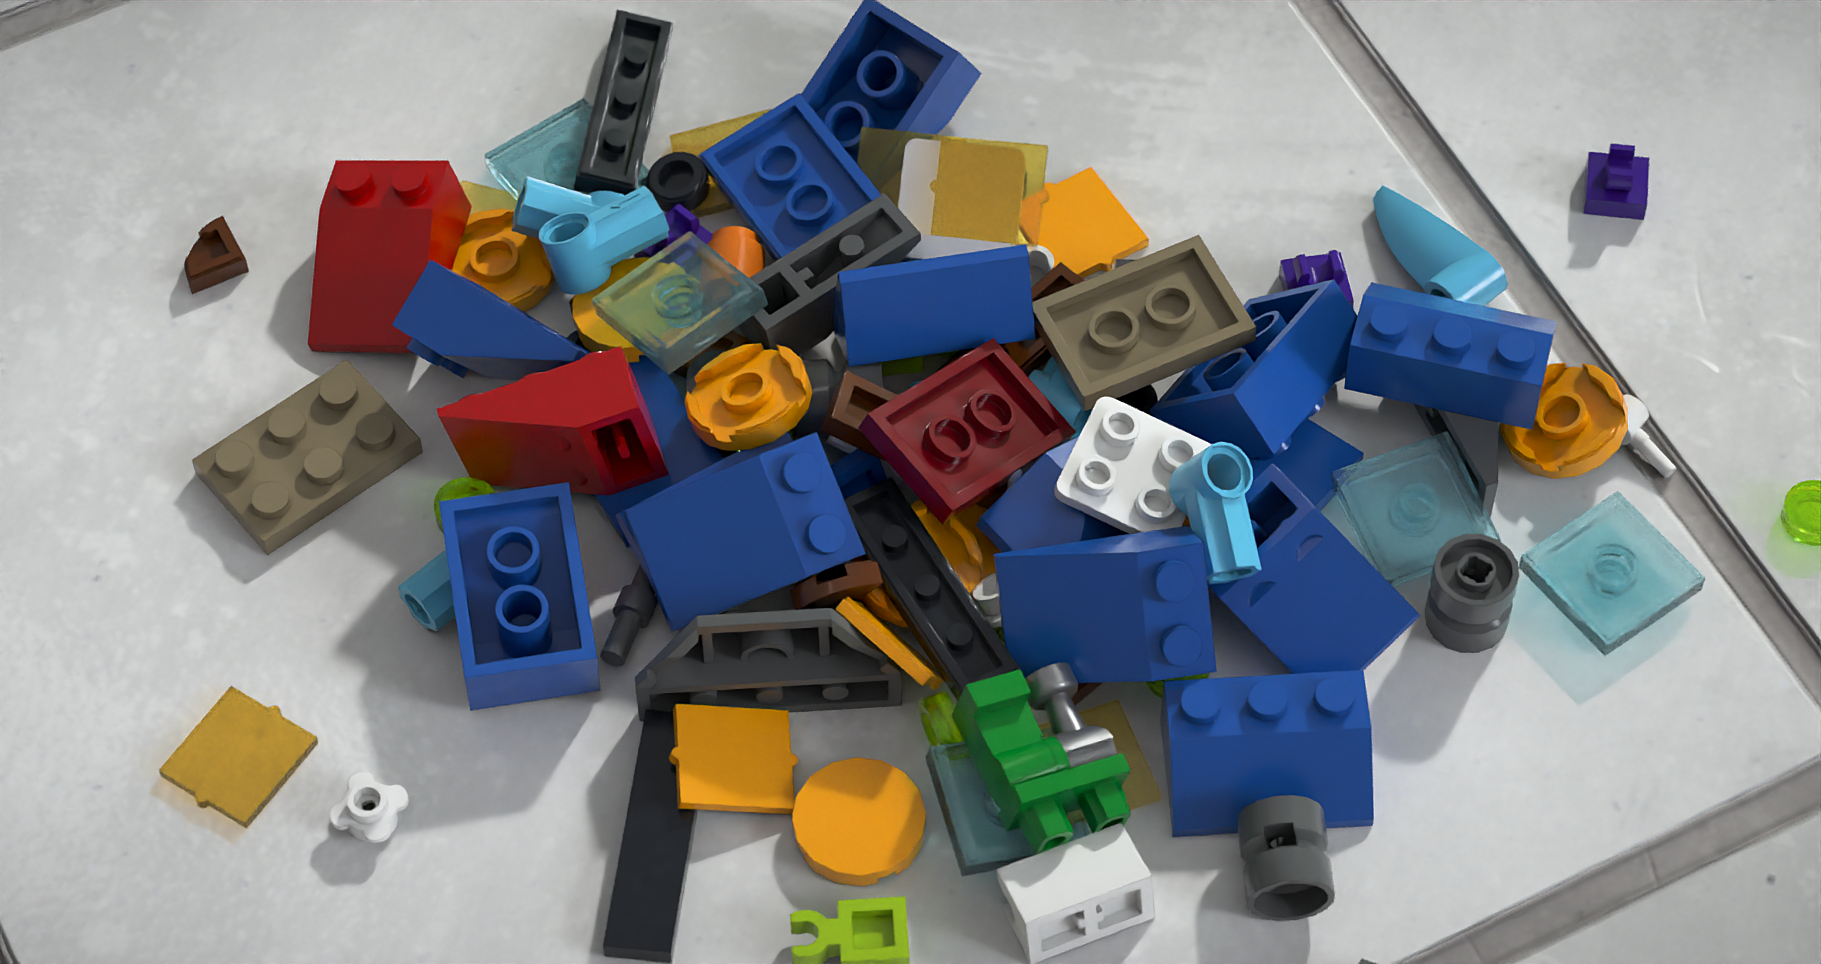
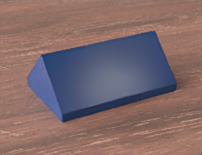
M1027 245L838 272L832 323L835 336L848 366L977 348L992 338L998 344L1035 339Z

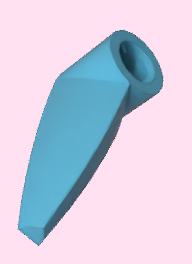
M1382 185L1376 192L1372 200L1383 236L1397 260L1424 289L1425 294L1486 306L1507 289L1508 282L1505 272L1497 260L1484 248L1439 217L1388 187Z

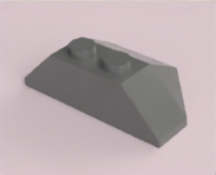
M794 606L783 611L747 613L741 610H728L717 615L696 616L635 676L639 721H644L646 709L673 712L676 704L789 710V713L902 706L901 667L832 608L795 610Z

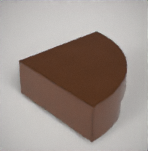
M223 216L209 222L198 233L200 238L193 245L184 263L187 281L192 294L249 272L246 258Z
M872 560L846 564L847 574L835 580L817 581L815 575L804 579L790 590L795 610L836 609L842 600L848 596L854 601L861 600L883 583L877 561L872 562Z

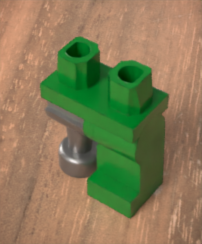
M1055 663L1045 666L1024 678L1021 669L967 684L952 713L957 728L991 797L1001 809L999 817L1006 832L1021 828L1036 854L1070 841L1074 831L1066 814L1081 810L1092 833L1122 823L1124 826L1131 815L1126 795L1122 788L1131 769L1124 754L1117 753L1112 740L1113 736L1110 732L1096 725L1087 726L1071 700L1077 692L1078 683L1068 663ZM1030 707L1034 710H1046L1054 735L1042 738L1043 735Z

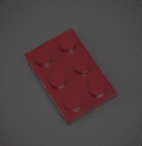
M994 338L869 412L858 427L941 524L949 521L1008 483L1011 476L1020 468L1022 473L1030 469L1046 452L1068 442L1076 433L1072 426Z

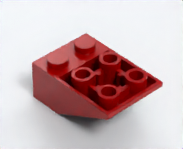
M621 346L604 352L598 351L587 354L575 362L545 372L531 373L522 377L519 381L484 393L470 394L461 398L458 402L437 408L438 417L473 484L533 488L569 482L570 491L573 493L609 496L669 475L651 413Z

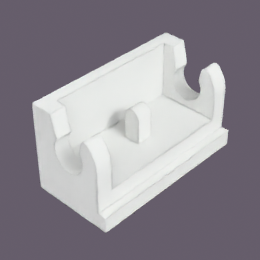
M1122 823L997 869L998 882L1009 903L1003 904L1005 914L1030 964L1040 962L1155 918L1152 875Z

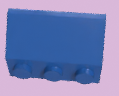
M1334 279L1249 299L1243 306L1256 326V341L1211 359L1214 362L1206 369L1203 378L1212 392L1182 398L1211 360L1186 369L1149 410L1152 417L1157 415L1181 430L1210 444L1218 442L1231 443L1240 448L1248 459L1259 457L1261 461H1266L1285 451L1292 442L1290 435L1303 420L1310 418L1324 406L1325 399L1323 397L1336 382L1346 377L1349 348L1358 315Z
M1371 282L1363 294L1352 335L1344 389L1532 430L1557 321Z
M1364 670L1164 681L1160 723L1173 837L1237 834V815L1246 806L1261 799L1285 795L1307 797L1318 802L1324 810L1326 828L1373 826L1372 727Z

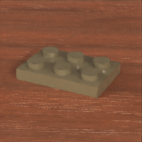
M1200 235L1032 302L1034 326L1084 412L1094 408L1097 400L1101 397L1119 398L1256 341V326Z
M345 360L192 459L196 475L263 551L269 555L423 453L418 435L348 360Z

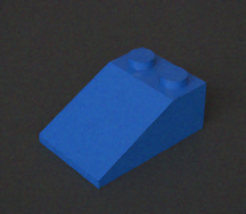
M863 0L801 95L875 188L880 191L902 169L906 144L915 138L932 140L950 122L982 73L960 52L876 0Z
M431 259L392 323V326L412 337L406 346L408 350L462 378H465L469 369L490 379L520 380L528 374L545 372L580 360L585 355L591 353L481 285Z
M817 432L622 511L671 632L686 627L696 616L718 614L866 554Z
M569 482L439 501L470 711L601 691L597 653Z
M1189 526L993 554L1004 645L1022 670L1024 678L1045 666L1055 663H1068L1077 683L1149 682L1217 672L1203 542Z

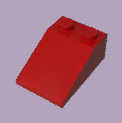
M448 160L335 161L319 208L308 346L311 351L413 353L406 348L412 337L392 326V323L430 259L452 270L472 208Z

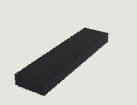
M622 10L616 11L573 190L586 193L611 191L622 195H627L636 190L674 28L673 22Z
M892 477L844 499L866 553L861 555L864 561H877L883 581L881 584L882 588L957 702L967 684L1020 669Z
M645 710L603 942L605 957L671 964L673 961L698 810L678 809L676 765L669 761V756L673 748H675L673 712Z

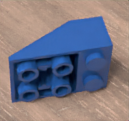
M1273 463L1252 482L1250 489L1245 493L1262 570L1250 577L1236 579L1228 583L1208 584L1207 580V585L1293 674L1365 670L1421 616Z

